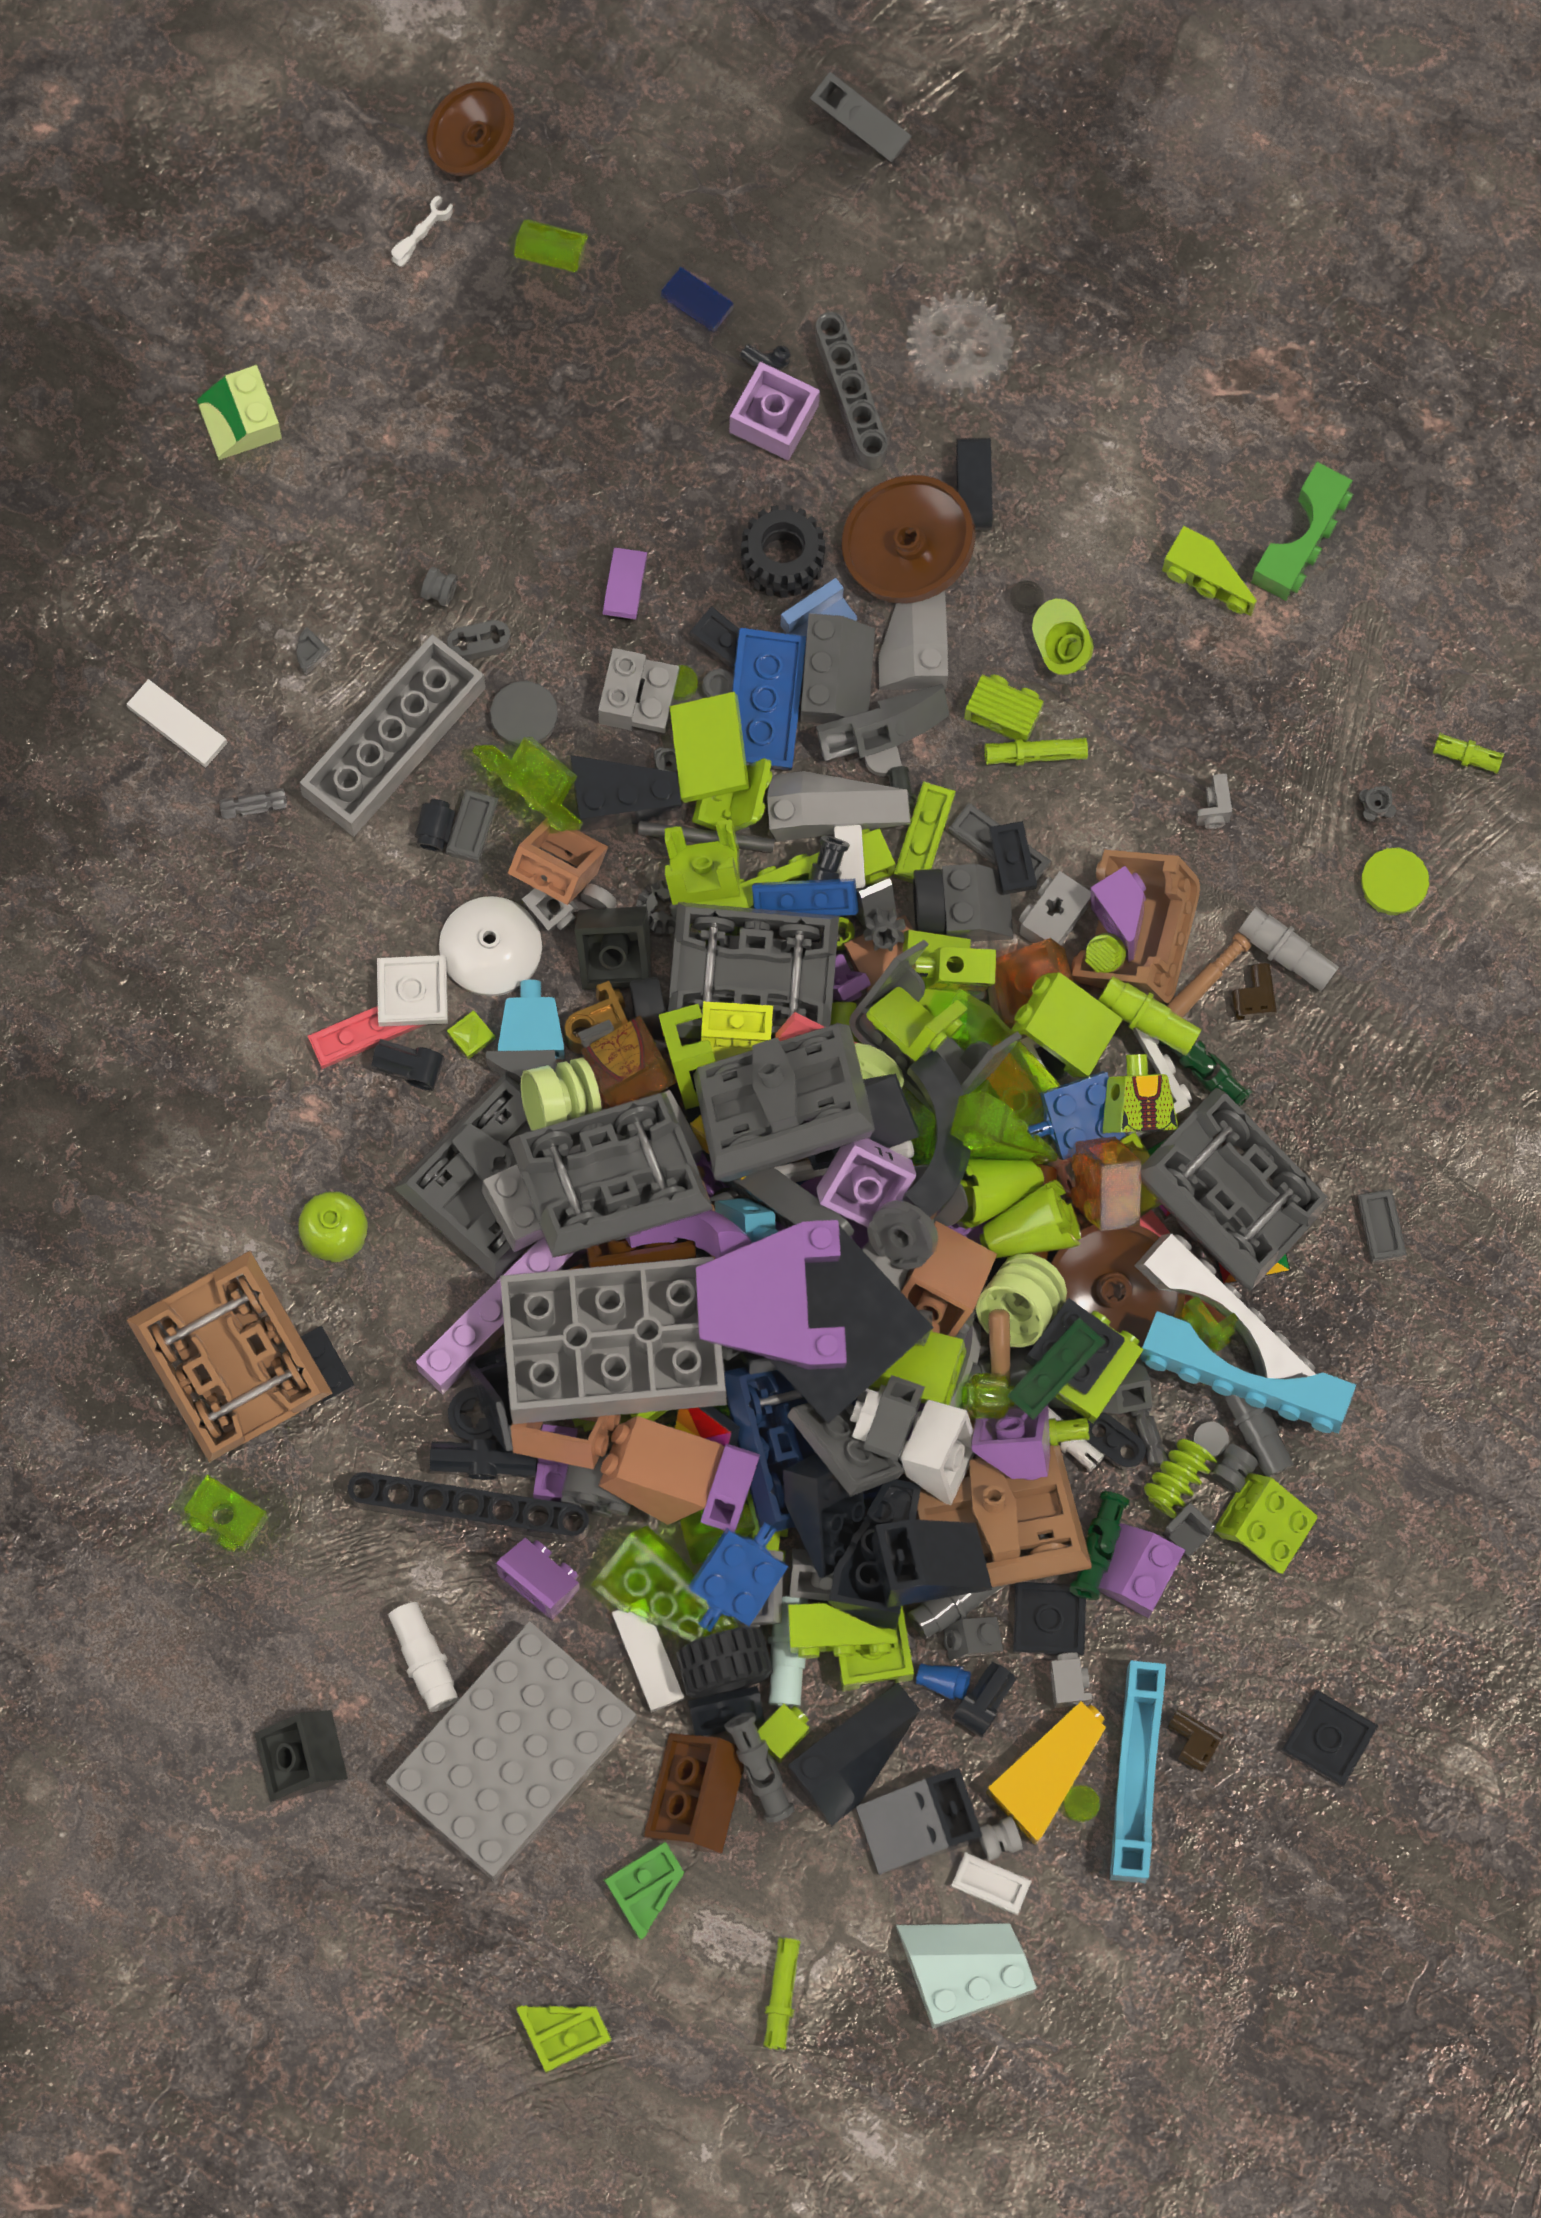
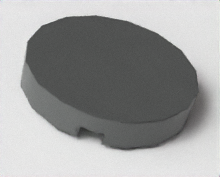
M530 681L513 682L502 688L494 697L490 710L492 727L498 737L504 742L506 741L519 748L535 747L547 741L558 721L557 704L550 691L542 685Z

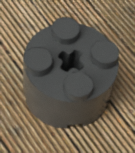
M607 1454L599 1457L594 1469L568 1464L561 1492V1503L592 1507V1514L611 1518L612 1513L626 1516L631 1508V1504L599 1487L603 1474L601 1466L608 1456Z

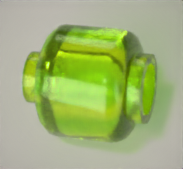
M1001 1373L973 1374L968 1382H964L962 1387L963 1408L968 1410L975 1419L1003 1418L1006 1416L1009 1407L1015 1405L1007 1396L1014 1389V1386L1009 1385L1007 1378Z

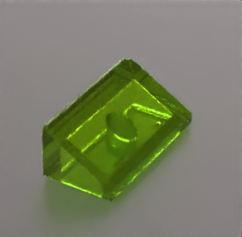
M525 219L516 237L514 255L520 259L577 272L588 235Z

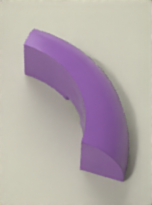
M713 1210L625 1238L631 1248L651 1243H673L677 1238H684L695 1241L697 1248L710 1253L716 1259L752 1244L750 1238L741 1228Z

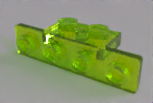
M533 737L523 738L511 760L493 745L474 746L472 752L481 759L480 764L484 768L498 774L503 779L502 783L507 788L522 795L526 799L525 803L530 808L540 811L546 816L550 826L559 831L580 830L583 823L562 805L577 776Z

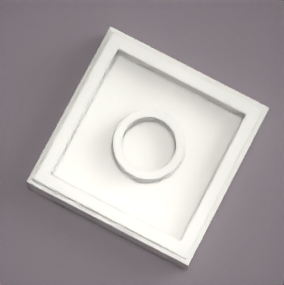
M446 955L377 958L379 1027L448 1024Z

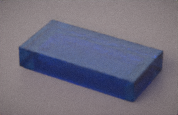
M683 267L679 268L661 290V296L713 332L716 331L734 308L733 302Z

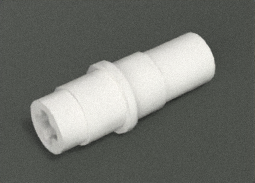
M407 1603L391 1611L388 1616L402 1646L401 1651L409 1667L407 1669L408 1676L414 1678L420 1695L424 1698L429 1711H440L456 1703L459 1698L446 1666L447 1657L440 1652L434 1636L431 1635L418 1603Z

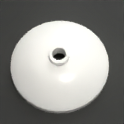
M480 897L458 907L446 920L440 935L439 952L440 955H446L447 974L459 987L476 995L500 996L520 988V982L529 980L535 973L542 954V939L536 921L521 905L502 897ZM487 935L496 937L495 942L491 944L485 943L483 939Z

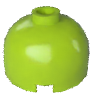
M327 1191L314 1196L305 1204L299 1217L298 1232L304 1248L313 1257L319 1260L341 1262L352 1258L362 1249L368 1231L367 1218L363 1208L351 1196L342 1192Z

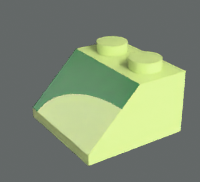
M257 365L225 375L197 399L219 460L282 439L279 422Z

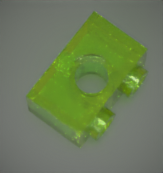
M206 1475L183 1509L186 1516L189 1517L187 1523L203 1534L207 1530L219 1536L216 1542L233 1553L236 1549L246 1553L269 1519L266 1511L209 1475ZM229 1509L234 1513L233 1519L225 1525L216 1523V1514L220 1510Z

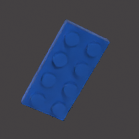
M739 628L732 692H735L738 696L746 765L766 758L771 760V768L792 770L807 636Z

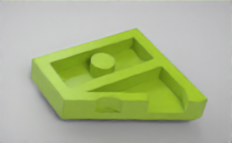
M520 2006L516 2008L546 2073L612 2042L596 2007Z

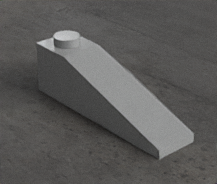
M945 591L920 602L896 603L878 657L879 690H921L943 684L944 690H946L948 681V643Z
M807 771L772 775L767 795L769 826L777 842L832 835L836 826L860 825L863 830L911 824L909 796L906 789Z

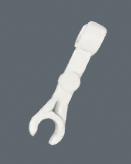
M436 196L433 198L430 215L422 224L420 223L416 226L410 237H406L396 244L392 249V261L400 267L404 266L410 259L416 244L420 239L422 240L426 237L429 229L437 220L446 221L451 217L452 204L446 210L439 211L436 208L442 203V197Z

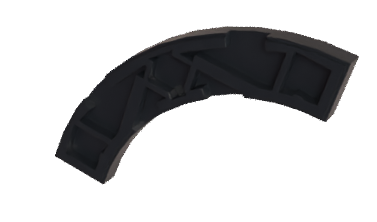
M931 1051L909 1066L907 1072L916 1082L933 1111L935 1119V1146L929 1167L920 1180L904 1194L902 1199L919 1207L931 1220L945 1208L959 1187L968 1165L972 1145V1122L964 1092L955 1074L937 1051Z

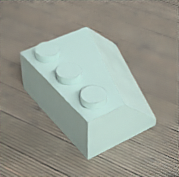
M1010 1923L896 1925L932 2029L1032 1994L1037 1989L1025 1954Z

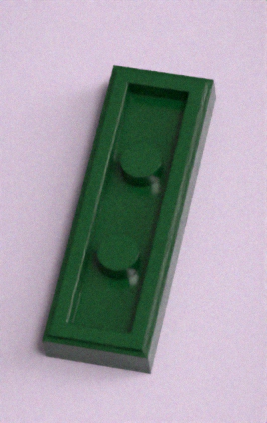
M1078 1318L1007 1396L1034 1420L1106 1341L1081 1318Z

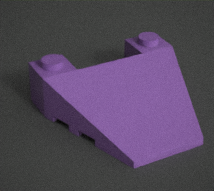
M838 1220L801 1222L696 1267L699 1339L743 1352L747 1351L765 1356V1358L787 1362L805 1369L844 1368L847 1363L845 1327L808 1328L805 1263L839 1261L840 1240Z

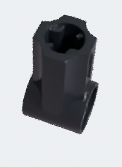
M380 1039L373 1055L371 1068L403 1078L408 1084L416 1088L434 1091L445 1057L441 1053L428 1048L417 1047L415 1050Z
M991 1662L980 1677L972 1693H967L952 1719L982 1738L999 1712L997 1709L1016 1682L1017 1677L1005 1667Z

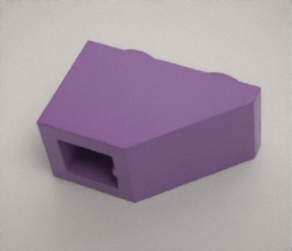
M726 1444L701 1523L722 1530L729 1528L735 1532L760 1454Z

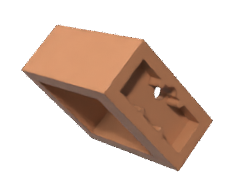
M548 816L518 846L508 874L568 905L597 875L608 846ZM541 847V848H543V849L549 851L550 853H552V854H554V855H556V856H558V857H560V858H562V859L568 861L569 863H571V864L577 866V868H575V867L569 865L568 863H566V862H564V861H562V860H560V859H558V858H556V857L550 855L549 853H547V852H545V851H543V850H541V849H539V848ZM566 850L571 852L572 856L568 855ZM545 875L547 881H544L541 876Z
M621 1415L578 1418L596 1422L588 1440L542 1431L540 1428L543 1422L512 1424L510 1429L513 1453L594 1469L599 1457H603L606 1454L608 1438L611 1432H614L615 1428L619 1425Z

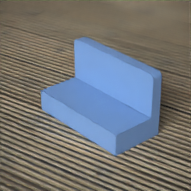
M835 578L781 614L780 626L786 634L807 636L809 613L844 616L857 621V616L844 600V588Z

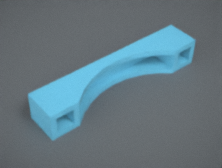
M1158 1311L1142 1347L1144 1350L1140 1357V1360L1144 1361L1148 1367L1154 1370H1169L1179 1374L1178 1376L1186 1382L1193 1384L1201 1382L1212 1386V1389L1221 1395H1236L1244 1398L1246 1403L1253 1407L1271 1408L1278 1411L1280 1416L1288 1420L1297 1421L1300 1419L1311 1423L1313 1428L1324 1433H1331L1333 1431L1339 1434L1356 1388V1384L1326 1373L1295 1379L1265 1378L1247 1373L1228 1364L1213 1353L1198 1337L1190 1323Z
M1130 1661L1127 1666L1109 1880L1146 1883L1149 1879L1154 1781L1166 1664Z

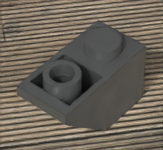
M891 1375L864 1445L865 1450L896 1461L898 1460L914 1424L925 1386Z

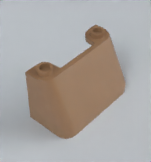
M1104 849L1102 860L1096 867V878L1098 881H1102L1126 866L1131 875L1135 872L1139 875L1146 887V890L1143 891L1146 898L1144 901V916L1135 958L1129 963L1125 958L1123 964L1112 972L1097 973L1085 962V959H1087L1086 949H1083L1073 958L1072 976L1079 983L1104 989L1111 977L1114 976L1146 994L1151 992L1154 994L1153 998L1160 1003H1170L1176 991L1199 899V879L1179 856ZM1098 921L1095 937L1102 933H1108L1100 921Z

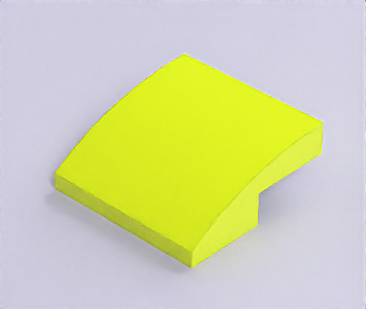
M703 1001L701 1042L705 1040L710 1041L715 1062L753 1050V1045L771 1040L773 1006Z

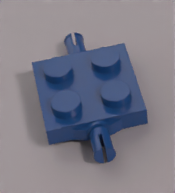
M1103 1071L1041 1092L1044 1122L1025 1128L1026 1133H1030L1027 1134L1028 1139L1032 1141L1049 1135L1055 1144L1059 1159L1065 1160L1125 1138V1132L1103 1133L1108 1073Z
M764 1521L763 1526L754 1539L740 1536L729 1528L725 1529L688 1586L690 1591L705 1599L710 1606L698 1623L700 1626L711 1632L722 1614L732 1616L747 1626L751 1625L788 1568L786 1563L771 1555L766 1548L768 1542L777 1531L774 1526Z

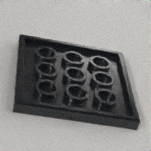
M840 1225L839 1261L805 1263L808 1328L845 1327L847 1361L845 1367L805 1369L794 1364L767 1358L827 1424L834 1420L933 1329V1326Z

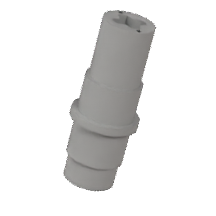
M1255 907L1238 931L1250 939L1252 944L1269 955L1267 959L1270 961L1272 959L1276 960L1289 971H1294L1311 985L1322 991L1339 967L1312 948L1310 943L1293 932L1295 928L1292 926L1286 927L1270 914L1267 915Z

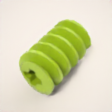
M1179 1439L1176 1446L1178 1450H1171L1168 1454L1171 1462L1163 1461L1160 1465L1163 1473L1155 1472L1152 1475L1154 1484L1147 1483L1144 1486L1148 1500L1157 1509L1173 1519L1178 1516L1172 1508L1173 1505L1182 1508L1186 1506L1180 1497L1181 1494L1190 1497L1194 1495V1492L1188 1485L1193 1483L1201 1486L1202 1481L1197 1476L1198 1471L1209 1475L1210 1470L1205 1464L1206 1460L1217 1464L1216 1459L1205 1448L1187 1439Z

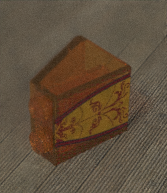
M641 1016L636 1017L580 1050L584 1059L589 1063L597 1085L611 1108L656 1095L677 1082L672 1067Z

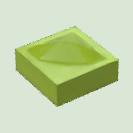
M474 1010L447 1030L448 1036L468 1060L495 1040V1035Z

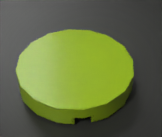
M1386 848L1375 853L1365 864L1361 875L1364 897L1374 909L1384 914L1399 915L1406 912L1409 913L1415 910L1425 899L1429 888V872L1423 861L1413 852L1402 848Z

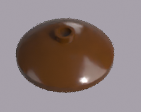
M471 82L460 86L447 95L435 110L428 127L427 147L433 162L443 171L456 176L475 174L491 165L504 151L513 131L514 110L510 99L500 88L488 82Z

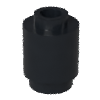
M430 799V803L422 804L415 837L418 838L416 843L418 847L429 851L442 852L444 845L448 844L455 811L449 808L450 804L448 802Z

